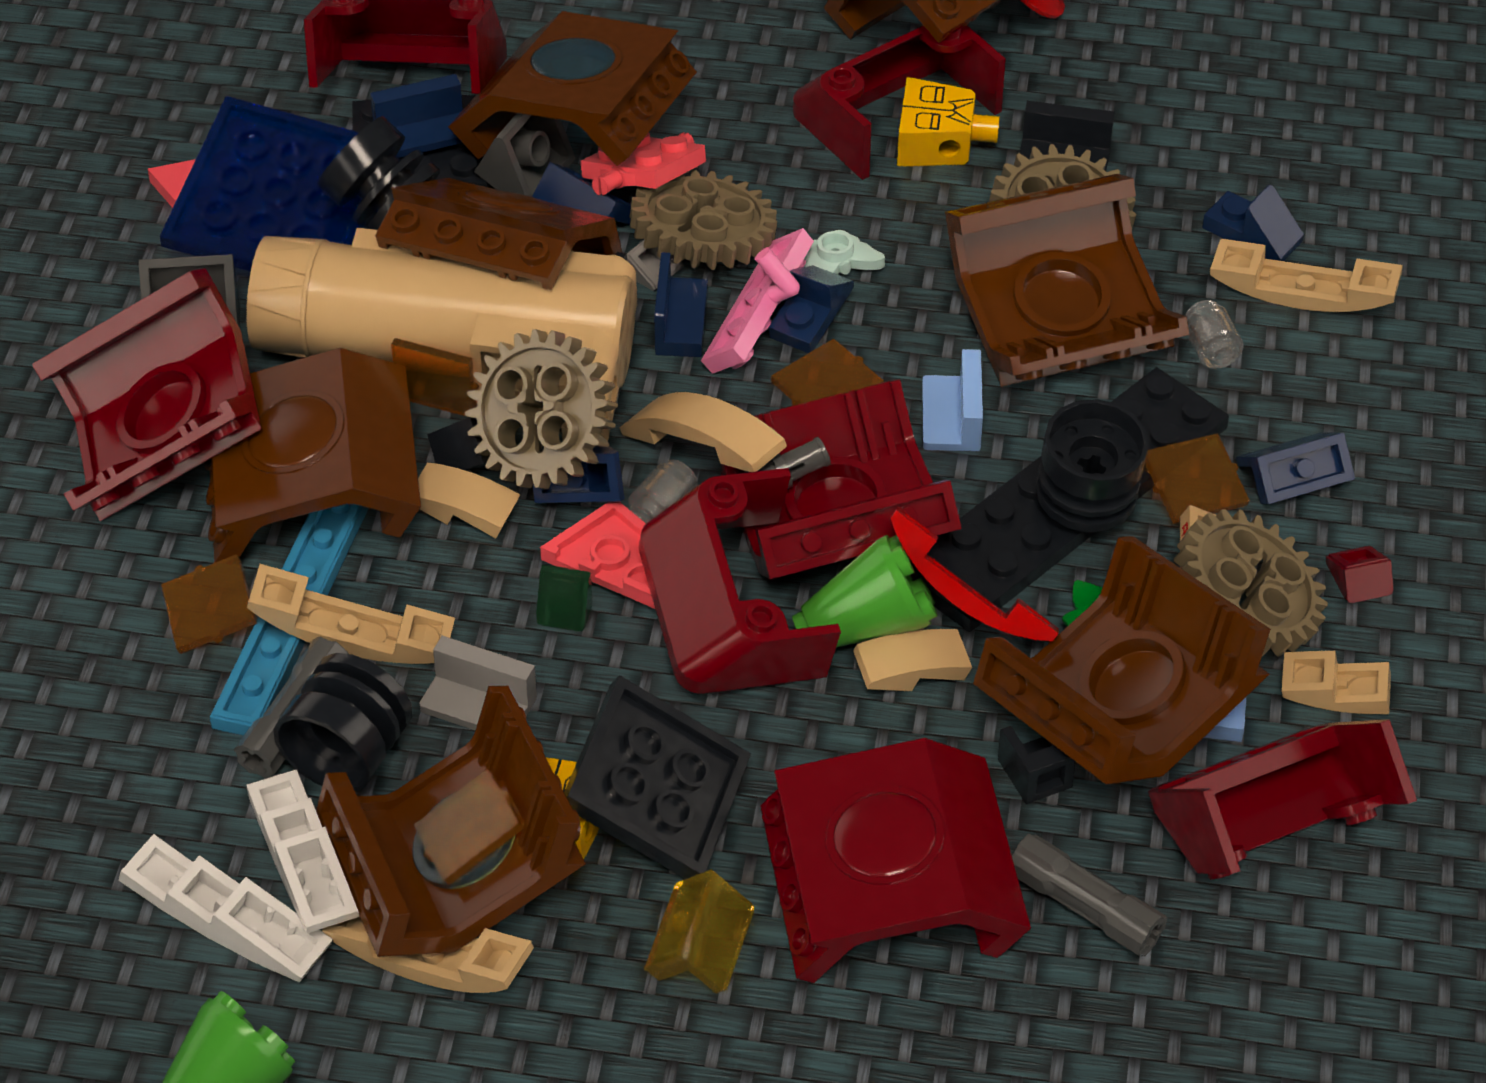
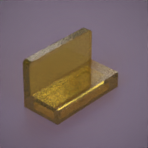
M712 869L675 883L644 969L658 981L689 971L715 993L725 991L730 982L755 909L754 905Z

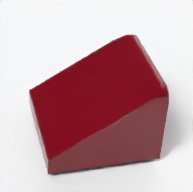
M1372 546L1331 553L1329 556H1326V564L1343 597L1349 603L1384 597L1393 593L1391 560Z

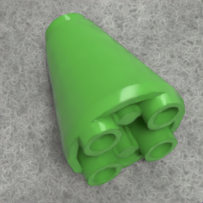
M885 535L877 539L801 606L802 611L792 615V619L796 629L839 624L841 634L836 646L837 648L882 636L920 630L931 625V619L938 615L933 606L935 601L924 579L920 577L913 580L911 574L915 572L911 565V560L903 549L897 535L891 538Z
M220 991L214 999L208 998L201 1006L162 1083H283L292 1074L293 1069L291 1067L295 1060L286 1052L288 1045L276 1033L265 1025H262L258 1031H255L252 1024L244 1017L246 1011L228 994Z

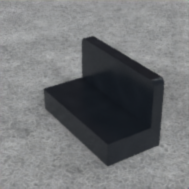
M1027 100L1020 154L1030 159L1031 150L1033 147H1036L1043 155H1047L1050 144H1054L1059 154H1065L1068 145H1072L1074 156L1081 157L1086 150H1090L1091 156L1089 161L1096 163L1102 158L1107 159L1104 169L1107 171L1115 111Z

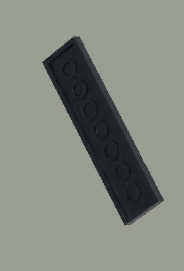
M1158 367L1154 368L1111 402L1132 412L1145 427L1149 440L1137 500L1228 427L1229 415ZM1041 456L959 518L962 529L937 535L936 543L927 553L998 608L1007 604L1096 533L1066 528L1051 519L1040 506L1035 486ZM910 561L915 572L911 574L913 580L920 577L924 579L935 601V604H933L935 608L969 633L982 623L941 595Z

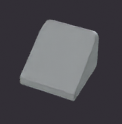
M643 240L627 253V261L636 271V281L654 291L658 286L661 257L657 256L658 247L645 249ZM671 255V276L685 266L682 262L678 264L673 263L674 255Z

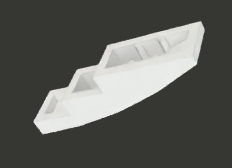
M297 769L247 784L248 797L264 839L306 933L359 917L357 906L326 827H322L312 799L307 797Z
M155 834L150 837L120 872L118 881L162 911L250 961L299 983L333 941L331 937L321 930L306 933L296 912L247 877L239 884L200 855L192 862Z

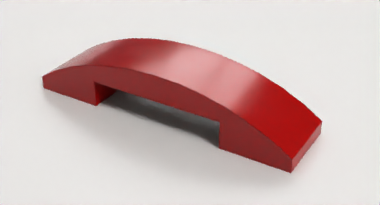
M899 506L894 511L890 519L903 549L924 578L952 604L982 623L1018 637L1052 642L1057 637L1059 628L1020 598L1005 613L927 554L936 543L938 536Z

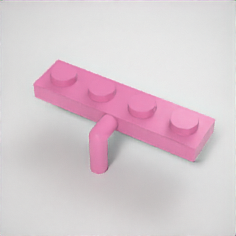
M803 228L773 240L771 246L764 248L756 255L755 260L758 263L701 359V362L712 374L729 367L737 369L746 364L754 354L752 348L757 339L771 325L772 320L770 317L776 306L783 300L798 294L800 284L790 271L805 266L806 260L804 258L814 242Z

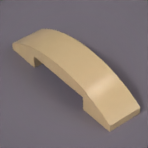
M1220 239L1210 268V275L1218 281L1239 292L1266 302L1302 310L1350 312L1394 303L1403 265L1356 259L1352 272L1265 259L1266 245Z
M675 392L660 396L619 427L622 435L651 444L657 443L665 435L669 434L715 447L720 464L748 472H757L787 447L785 439L750 413L723 400L698 393Z
M263 564L259 565L247 605L250 611L266 622L306 642L311 643L312 640L321 636L329 641H337L349 654L369 660L404 664L434 663L433 649L441 636L451 637L455 621L454 617L411 605H406L403 616L309 591L306 590L309 577Z
M360 915L357 918L322 929L326 935L333 939V943L377 967L422 984L469 993H489L506 990L534 949L530 940L485 928L479 938L473 939L456 952L377 957Z

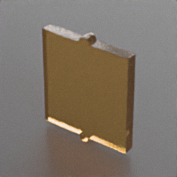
M394 338L391 343L393 363L406 366L410 402L465 416V411L477 407L476 400L467 396V391L478 390L479 385L474 382L473 361L471 357Z
M834 338L771 375V382L791 399L792 405L884 382L883 379L863 363L861 356L855 357Z
M1218 433L1150 449L1147 452L1145 464L1155 484L1153 491L1156 494H1160L1173 524L1180 522V516L1189 505L1215 514L1219 513L1222 509L1231 510L1247 506L1250 502L1237 475L1238 465L1231 462Z
M237 554L206 567L198 565L193 572L161 584L176 649L180 654L212 641L219 643L223 640L224 636L257 624L255 614L247 608L250 594L242 563Z
M488 768L414 824L426 847L424 856L430 862H434L441 878L448 886L524 829L511 806L513 797L507 791L502 790L494 774Z

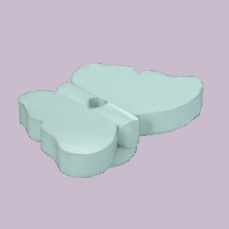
M835 230L822 234L818 240H814L804 258L806 260L804 267L814 265L837 275L839 272L847 275L850 273L851 268L878 270L885 267V256L883 253L873 249L867 243L860 242L858 237L844 230Z

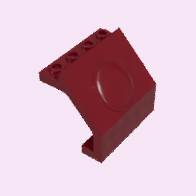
M206 268L187 272L32 364L41 381L52 378L76 424L85 485L65 492L64 496L73 511L90 505L100 522L261 430L241 330Z
M893 379L753 415L785 439L787 447L779 453L780 455L818 437L822 440L831 460L830 466H825L793 481V487L787 489L778 523L742 527L758 573L768 579L857 557L877 539L888 535L889 538L895 536L896 533L890 517L898 506L935 535L962 529L951 481L946 479L933 483L917 447L900 379ZM721 464L722 475L744 472V470Z
M920 738L774 770L778 789L760 807L797 979L815 983L853 947L873 940L947 925L963 924L975 928L982 954L998 958L1031 929L986 758L927 738Z

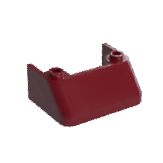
M322 0L304 18L309 87L318 88L342 60L470 64L471 92L480 94L507 59L506 38L491 0Z
M962 25L952 31L940 43L935 40L924 26H921L826 71L799 88L793 97V114L807 130L859 178L864 180L870 175L872 123L857 109L905 87L907 77L922 79L942 69L963 88L971 89L975 92V99L991 113L997 115L1002 112L1006 58L967 25L965 27Z
M789 468L708 478L647 522L642 529L638 546L673 672L677 682L690 692L704 694L826 678L841 634L839 624L789 630L783 611L774 603L763 599L739 601L718 532L721 529L778 523L791 478Z
M1390 719L1334 722L1313 726L1161 784L1148 791L1154 812L1196 873L1208 874L1210 880L1223 878L1241 871L1238 862L1247 857L1246 851L1324 820L1344 818L1347 825H1353L1376 817L1375 808L1383 804H1410L1417 801Z

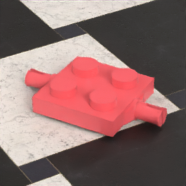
M685 132L678 136H670L663 139L650 137V133H648L629 158L618 166L598 148L597 153L581 160L582 178L593 179L592 188L597 195L602 194V196L624 186L656 189L705 163V145L694 143L692 135L689 133L685 134Z

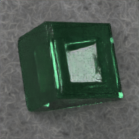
M542 565L536 610L537 624L566 630L583 631L593 605L591 572Z

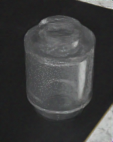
M1204 300L1188 309L1185 315L1187 316L1189 335L1187 336L1202 365L1207 368L1216 369L1227 367L1235 362L1243 351L1244 343L1226 308L1215 301Z
M669 460L666 463H661L630 494L628 498L629 507L636 516L647 523L697 487V478L686 464L678 460Z

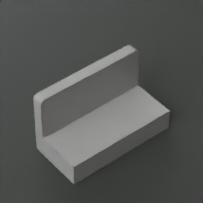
M441 636L433 649L436 676L420 701V711L424 714L476 730L488 686H509L518 706L524 709L527 716L537 699L535 665Z

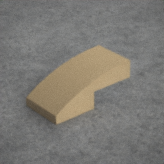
M427 462L418 477L421 501L420 510L447 525L454 515L495 539L520 497L519 493L490 479L442 464Z
M958 629L916 630L882 636L859 643L853 650L866 688L872 690L913 691L920 678L964 681L972 669Z
M1336 651L1284 652L1283 698L1331 711L1357 714H1389L1391 688L1389 662L1338 664Z

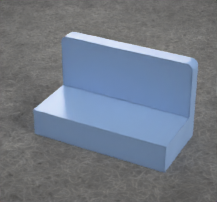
M962 349L960 376H923L922 413L923 448L925 450L980 451L983 423L981 350Z

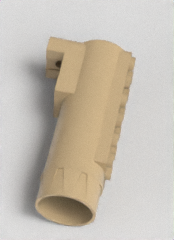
M356 228L352 245L330 242L327 239L265 236L257 247L251 267L247 294V332L250 345L255 350L305 358L333 349L343 348L406 367L473 375L474 372L487 374L490 370L484 360L486 355L496 358L501 357L498 343L504 342L514 346V334L516 333L531 337L533 329L545 331L548 335L553 330L564 333L565 338L571 336L582 340L581 348L586 347L597 352L592 363L598 362L607 365L608 369L600 380L614 383L615 388L605 394V400L616 403L619 389L625 382L634 337L637 284L634 267L620 256L570 251L552 290L542 288V284L539 281L518 277L517 281L510 280L509 275H507L506 279L499 277L498 272L495 270L434 255L429 260L423 258L422 253L420 257L413 256L410 249L389 245L388 249L378 246L375 237L378 230ZM563 374L558 382L559 393H562L567 385L566 374ZM474 377L475 390H480L482 384ZM522 377L515 384L514 391L516 397L520 394L523 387ZM615 409L607 411L605 418L613 421ZM566 422L562 424L563 441L565 440L568 433V427ZM602 429L601 436L608 441L611 429Z

